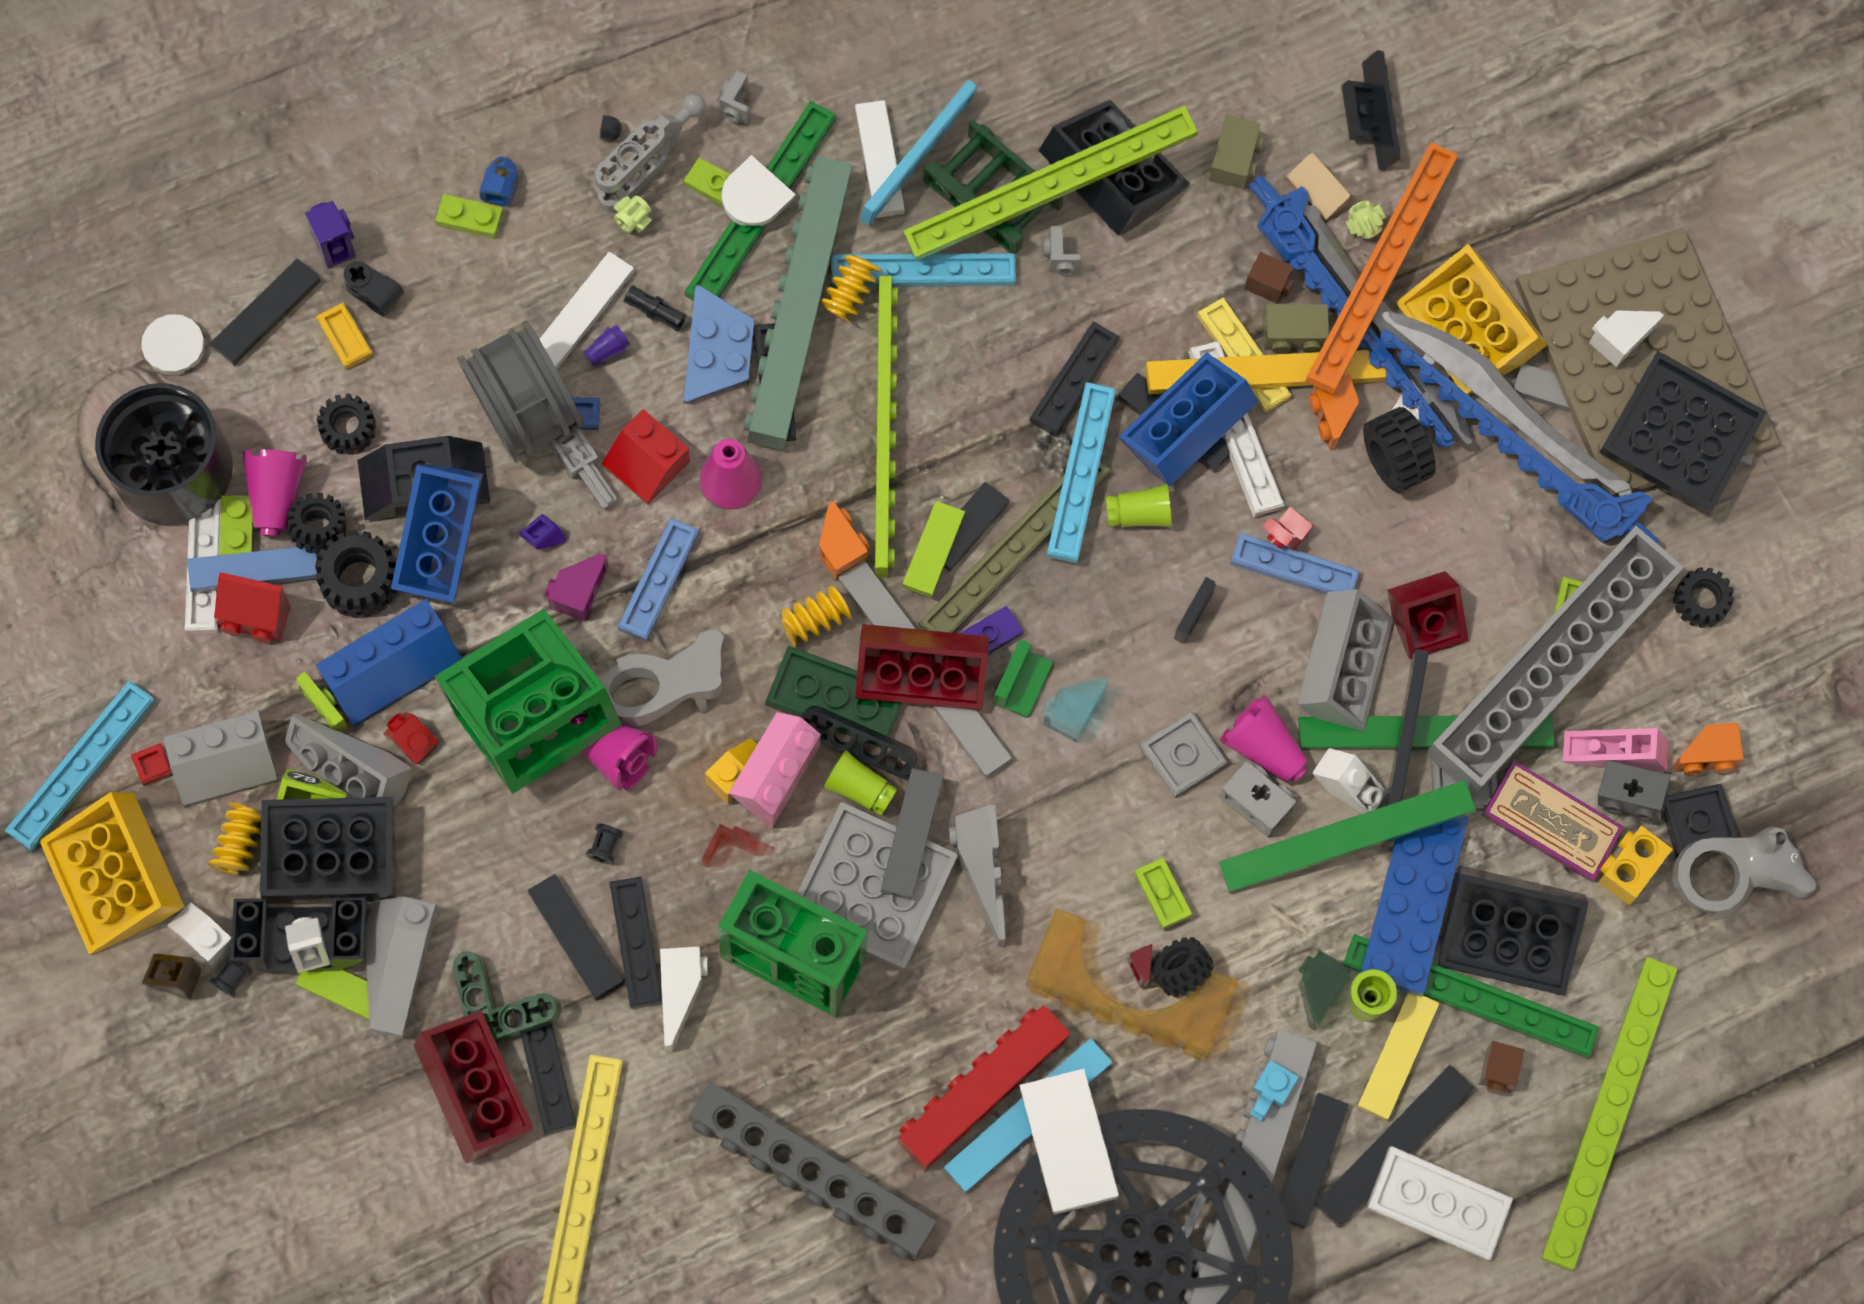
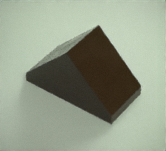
M154 953L142 984L190 1000L202 969L195 959L191 957Z

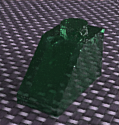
M1321 950L1317 952L1314 958L1308 955L1298 970L1303 974L1298 984L1308 1025L1314 1031L1353 971Z

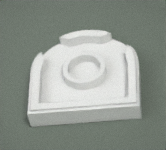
M752 155L726 179L722 188L724 211L731 220L742 226H763L770 223L796 198L794 192Z

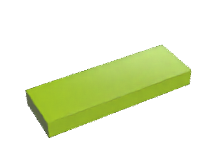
M935 501L903 581L902 588L930 598L933 597L965 516V511Z
M344 970L301 972L295 983L296 986L370 1021L367 981Z

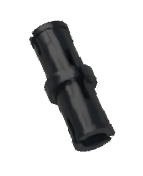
M634 285L628 289L624 303L645 313L646 318L652 321L656 319L677 332L681 329L687 314L664 303L663 298L659 296L655 298Z

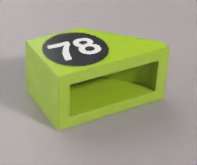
M287 768L281 781L277 800L346 798L347 793L318 776Z

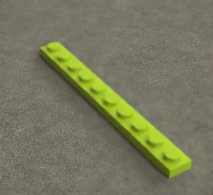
M1184 105L903 230L916 261L1190 140L1198 136V131Z
M879 276L875 575L877 578H887L888 567H894V548H888V538H894L895 519H889V508H895V489H889V479H895V460H889V449H896V431H890V420L896 421V402H890V391L896 392L897 373H890L891 363H897V344H891V334H897V316H891V306H897L898 287H892V276Z
M1649 957L1644 959L1540 1260L1570 1272L1575 1268L1678 968Z

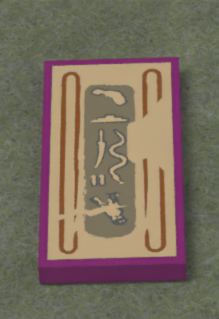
M1514 760L1510 763L1481 815L1590 882L1596 879L1600 868L1606 861L1624 827Z

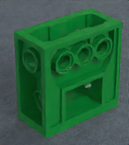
M544 608L434 676L454 716L511 794H514L622 726L605 686ZM575 716H587L583 723L571 724ZM558 732L555 738L544 740L551 733ZM521 750H532L527 758H516Z
M751 870L746 874L717 927L721 959L835 1018L866 962L868 930Z

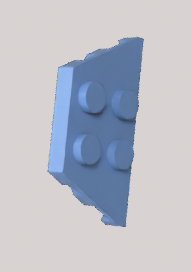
M695 286L683 404L692 403L693 400L709 394L712 396L723 392L724 389L729 387H737L748 383L754 319L701 286Z

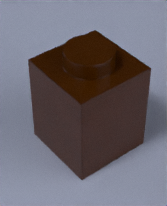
M1260 252L1247 277L1244 289L1278 304L1282 294L1285 296L1289 295L1295 279L1290 278L1293 266Z
M1492 1041L1486 1050L1479 1085L1486 1086V1090L1493 1094L1506 1095V1092L1511 1093L1517 1086L1525 1049Z

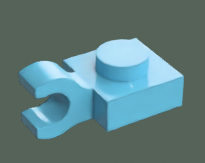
M1270 1060L1253 1088V1091L1261 1096L1250 1115L1262 1121L1272 1102L1281 1107L1299 1076Z

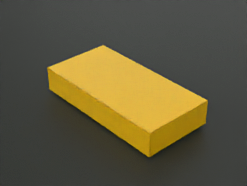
M344 302L316 316L318 323L345 370L373 357L371 349Z

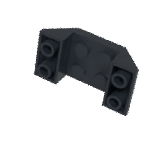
M442 436L385 444L357 460L365 521L397 516L396 507L408 506L417 464L454 467L483 474L477 505L491 503L482 442L453 436Z
M333 897L332 907L270 908L267 898L234 899L230 962L268 974L298 973L289 951L285 926L291 925L293 921L303 917L318 918L330 960V965L305 972L340 971L363 962L366 897Z

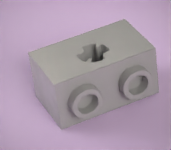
M1246 761L1224 785L1219 798L1266 837H1269L1293 810L1296 801L1293 799V794L1281 784L1277 786L1268 779V773L1257 764L1252 765ZM1260 793L1265 795L1264 799L1261 798L1258 801L1254 799V795L1257 796Z

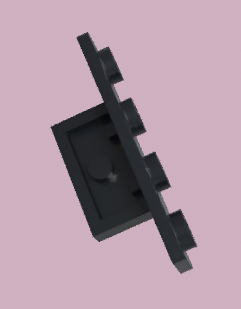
M1377 50L1362 62L1365 83L1347 80L1341 87L1349 139L1374 143L1378 169L1385 171L1399 161L1401 155L1384 51Z

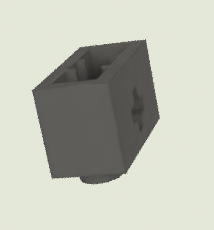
M1607 760L1598 792V806L1613 814H1621V812L1634 814L1637 819L1651 822L1653 819L1661 821L1671 786V775ZM1632 790H1637L1638 793L1634 797L1628 795L1632 793Z

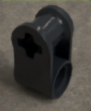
M351 262L344 270V279L348 293L366 304L380 316L386 317L405 292L393 279L382 275L364 262Z

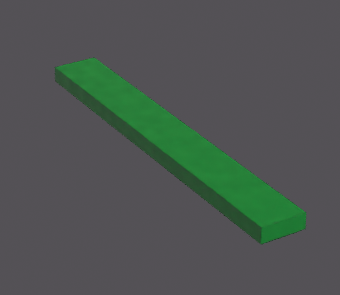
M810 100L766 168L791 189L836 121L837 115ZM731 220L685 290V296L694 301L695 286H701L720 298L768 224L763 226H742Z
M1552 715L1540 725L1519 749H1552L1554 747ZM1368 716L1364 731L1314 717H1299V747L1301 750H1328L1329 748L1335 750H1395L1401 716ZM1417 716L1411 750L1430 749L1432 744L1458 716Z
M1462 780L1219 861V865L1230 894L1474 813L1476 809L1466 781Z
M1354 934L1342 966L1361 972L1369 939ZM1433 963L1431 964L1423 996L1588 1059L1590 1057L1600 1028L1599 1026Z

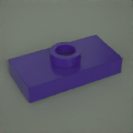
M1006 605L962 631L961 634L989 636V655L1023 635L1024 631Z

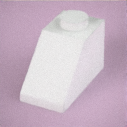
M1615 311L1609 318L1603 316L1593 326L1592 330L1595 333L1589 343L1617 367L1656 329L1664 315L1660 311Z
M191 902L167 925L213 970L231 953V937L207 914Z
M303 917L293 921L291 925L285 926L289 951L298 973L330 965L318 918Z

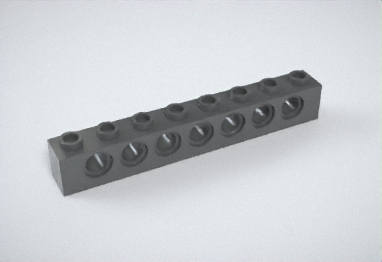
M713 1082L709 1083L689 1114L690 1121L694 1123L692 1128L707 1138L712 1134L722 1140L720 1146L734 1155L741 1152L750 1158L748 1163L761 1172H765L768 1169L778 1175L776 1180L790 1190H793L796 1186L806 1193L804 1196L806 1200L821 1208L824 1204L833 1209L832 1215L839 1221L850 1225L851 1221L863 1228L861 1233L865 1237L876 1243L880 1239L891 1246L889 1251L903 1260H907L908 1257L916 1260L936 1227L937 1221ZM724 1114H730L734 1116L736 1122L731 1128L724 1129L717 1124L719 1117ZM753 1131L760 1132L764 1136V1140L758 1146H751L745 1141L747 1134ZM779 1149H787L791 1152L792 1158L789 1162L781 1164L774 1160V1153ZM808 1166H814L820 1171V1176L814 1181H807L802 1177L801 1172ZM840 1183L848 1188V1194L842 1199L834 1198L829 1192L834 1184ZM864 1201H870L875 1204L877 1211L872 1216H863L858 1211L859 1204ZM896 1218L903 1221L905 1225L904 1231L899 1234L890 1233L886 1228L889 1220Z

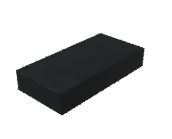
M1205 577L1176 629L1175 640L1183 644L1188 640L1214 593L1216 584L1212 579Z

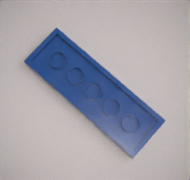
M1462 816L1395 839L1361 972L1370 969L1383 971L1393 979L1397 990L1420 997L1423 996L1469 817Z

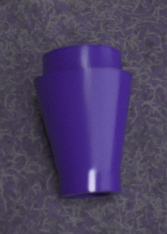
M616 324L612 328L608 326L583 353L594 367L605 360L626 352L625 348L631 344Z

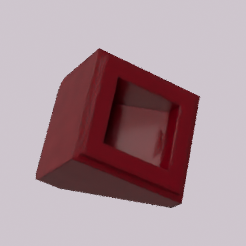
M1152 944L1132 952L1128 959V964L1139 987L1142 989L1147 987L1150 978Z

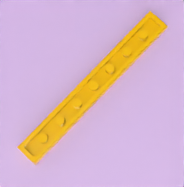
M1357 350L1344 374H1350L1352 383L1386 381L1385 368L1377 369L1370 365L1369 350ZM1320 352L1221 357L1216 359L1245 378L1251 389L1311 386V384L1305 381ZM1199 359L1147 361L1145 370L1148 393H1165Z

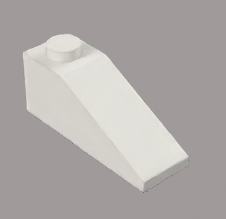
M700 947L660 949L664 1046L666 1052H673L702 987V976H708L707 956H700Z

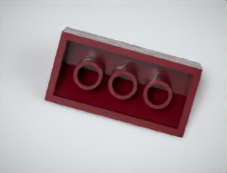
M862 624L855 698L982 710L989 636Z
M482 1011L421 1032L413 1046L465 1164L496 1153L534 1130Z

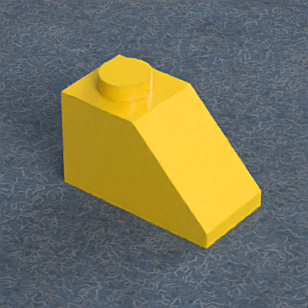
M751 738L728 750L705 772L706 784L728 805L735 799L729 792L758 745Z

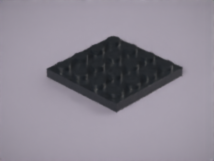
M1657 351L1599 453L1705 513L1710 514L1767 411L1662 352Z

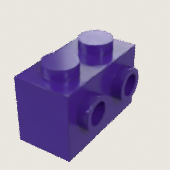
M330 201L328 203L316 204L310 211L305 213L312 238L328 269L356 257L351 241L355 237L344 209L338 211L334 201Z

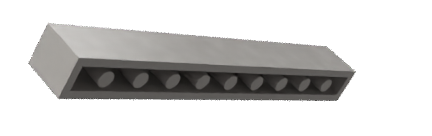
M1280 1029L1275 1038L1269 1037L1263 1055L1269 1057L1267 1064L1272 1060L1299 1076L1283 1105L1279 1107L1272 1102L1262 1121L1250 1115L1261 1095L1257 1093L1255 1099L1249 1098L1243 1114L1244 1117L1249 1118L1245 1130L1239 1128L1235 1138V1142L1257 1162L1271 1183L1317 1042ZM1259 1067L1253 1086L1256 1085L1264 1068ZM1228 1180L1225 1192L1220 1190L1219 1192L1246 1261L1256 1228L1247 1205ZM1216 1216L1215 1223L1208 1222L1202 1241L1208 1242L1205 1252L1233 1263L1234 1260ZM1196 1260L1192 1270L1193 1273L1197 1274L1196 1278L1227 1274ZM1229 1285L1186 1290L1182 1304H1216L1229 1289Z

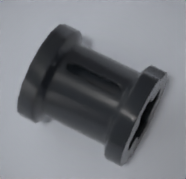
M598 823L595 827L597 834L592 848L587 849L586 856L594 861L611 865L615 859L612 855L617 841L622 838L624 833L610 825Z
M229 954L226 958L228 961L217 977L211 978L210 982L219 990L234 998L236 995L235 990L246 975H251L253 970L231 963Z

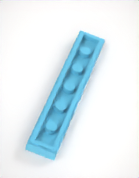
M968 79L865 204L860 216L862 222L866 225H871L971 103L977 89L976 84Z
M1015 253L931 254L916 261L914 254H831L832 278H843L838 268L839 266L849 267L848 263L844 260L845 255L860 256L881 268V272L871 271L876 282L866 281L865 285L867 287H879V276H892V287L1016 285Z
M1088 382L1085 384L1046 557L1072 563L1078 562L1116 393L1115 388Z
M128 681L9 824L5 832L32 852L40 843L39 840L45 837L156 702L155 699L134 683Z
M1090 1038L1045 1078L1084 1069L1089 1085L1111 1066L1113 1062ZM1023 1098L944 1166L943 1169L965 1194L1032 1135Z

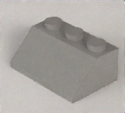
M258 711L163 736L169 764L184 807L279 781L264 722Z

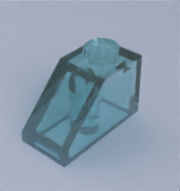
M1102 677L1061 688L1056 697L1050 695L1041 711L1045 714L1043 725L1077 743L1106 692L1109 680Z

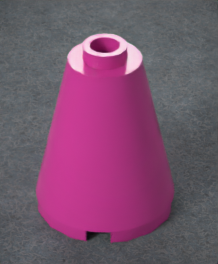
M724 439L714 447L704 462L700 471L699 481L704 497L708 501L710 500L722 509H739L751 503L752 499L759 493L762 474L758 463L740 442L734 439Z
M260 449V456H251L252 450L243 451V463L254 529L260 530L261 536L279 537L280 531H286L288 511H290L292 503H295L307 464V456L302 455L299 459H296L295 452Z
M1265 694L1252 702L1234 720V728L1231 731L1227 728L1219 738L1224 745L1261 766L1264 770L1284 782H1287L1289 779L1293 782L1297 781L1307 770L1304 766L1307 758Z
M575 716L571 724H581L587 716ZM622 724V726L581 752L614 788L619 791L623 788L627 791L639 783L650 767L645 763L649 755L655 758L658 742L656 737L650 733Z

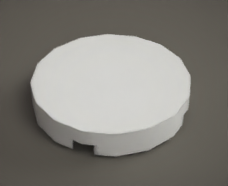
M169 314L157 318L147 327L142 336L141 348L146 361L155 371L164 375H180L199 364L204 355L205 340L200 327L192 319L183 315Z

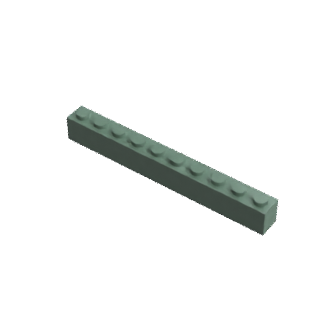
M817 155L814 166L808 165L804 183L810 185L808 193H801L798 210L803 211L801 220L795 219L791 237L796 238L795 246H788L784 264L790 266L788 274H781L778 291L783 292L781 302L775 301L771 319H775L776 323L774 329L768 328L764 346L769 347L767 357L761 356L757 374L763 376L761 384H754L750 402L756 403L754 412H747L743 430L749 431L747 441L749 443L784 451L848 188L852 163Z

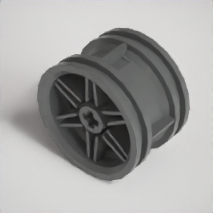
M527 320L521 322L522 330L516 332L513 328H510L505 335L479 349L473 348L471 350L472 357L465 359L463 355L457 357L470 386L514 463L521 461L518 454L526 451L530 456L535 453L534 449L562 434L564 436L570 434L569 427L576 424L578 428L584 426L583 419L567 387Z

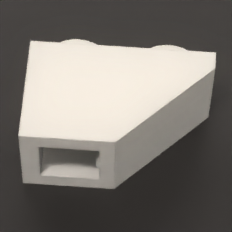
M1329 748L1312 772L1329 793L1361 814L1377 809L1388 793L1359 758L1350 753Z

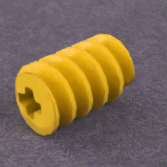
M845 255L844 260L848 263L849 267L839 266L838 270L843 275V278H832L833 283L838 288H827L826 292L831 299L822 298L820 303L833 315L852 324L847 314L857 315L859 313L853 307V303L864 304V300L858 294L860 292L870 293L865 282L875 283L876 279L871 274V271L881 272L882 269L860 256Z
M833 586L827 587V596L821 591L817 592L815 595L816 602L811 597H806L804 599L805 608L799 602L794 603L793 613L788 608L782 609L781 622L793 647H797V636H800L805 642L808 641L807 631L809 630L815 636H820V625L827 631H830V620L832 619L839 626L842 625L841 615L843 614L852 620L849 608L836 588Z
M229 802V806L233 810L226 811L224 816L229 822L222 823L220 828L226 835H219L216 842L222 847L213 848L212 854L217 859L209 860L208 865L223 873L239 875V871H250V867L243 862V859H254L255 855L249 852L247 848L258 847L259 843L252 839L251 836L252 834H261V829L255 826L256 822H261V814L248 806Z

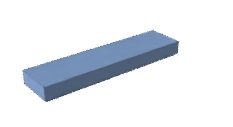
M670 518L617 626L619 631L642 641H648L698 538L699 529Z
M1243 533L1239 534L1230 562L1231 565L1327 595V592L1354 590L1360 570L1287 547L1280 549L1271 542Z
M303 546L302 549L293 547L187 559L190 591L216 590L220 572L270 584L316 579V549L312 548L311 553H308L305 550V546Z

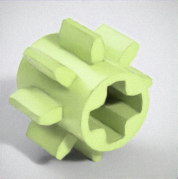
M626 195L613 207L618 212L614 216L615 222L628 233H631L634 229L639 233L652 221L647 216L651 212L650 206L637 195H634L631 199Z
M1362 201L1350 208L1349 220L1346 221V224L1352 235L1357 233L1358 237L1361 236L1362 239H1368L1381 232V225L1384 224L1382 220L1386 217L1380 205L1374 206L1370 201Z

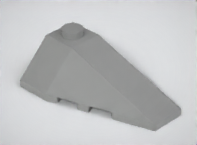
M294 714L291 716L285 743L308 770H315L322 779L347 793L346 798L393 797L395 808L405 795L412 767L387 751L301 715Z
M404 896L373 901L365 927L370 1031L403 1038L437 919L435 903Z

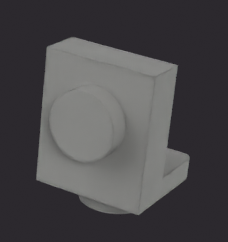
M736 71L732 79H726L720 92V95H722L720 98V113L733 123L740 122L747 125L750 120L749 107L740 102L748 90V76L740 71Z
M1050 226L1049 237L1043 238V255L1049 256V272H1057L1059 275H1072L1075 272H1080L1082 255L1063 254V226Z

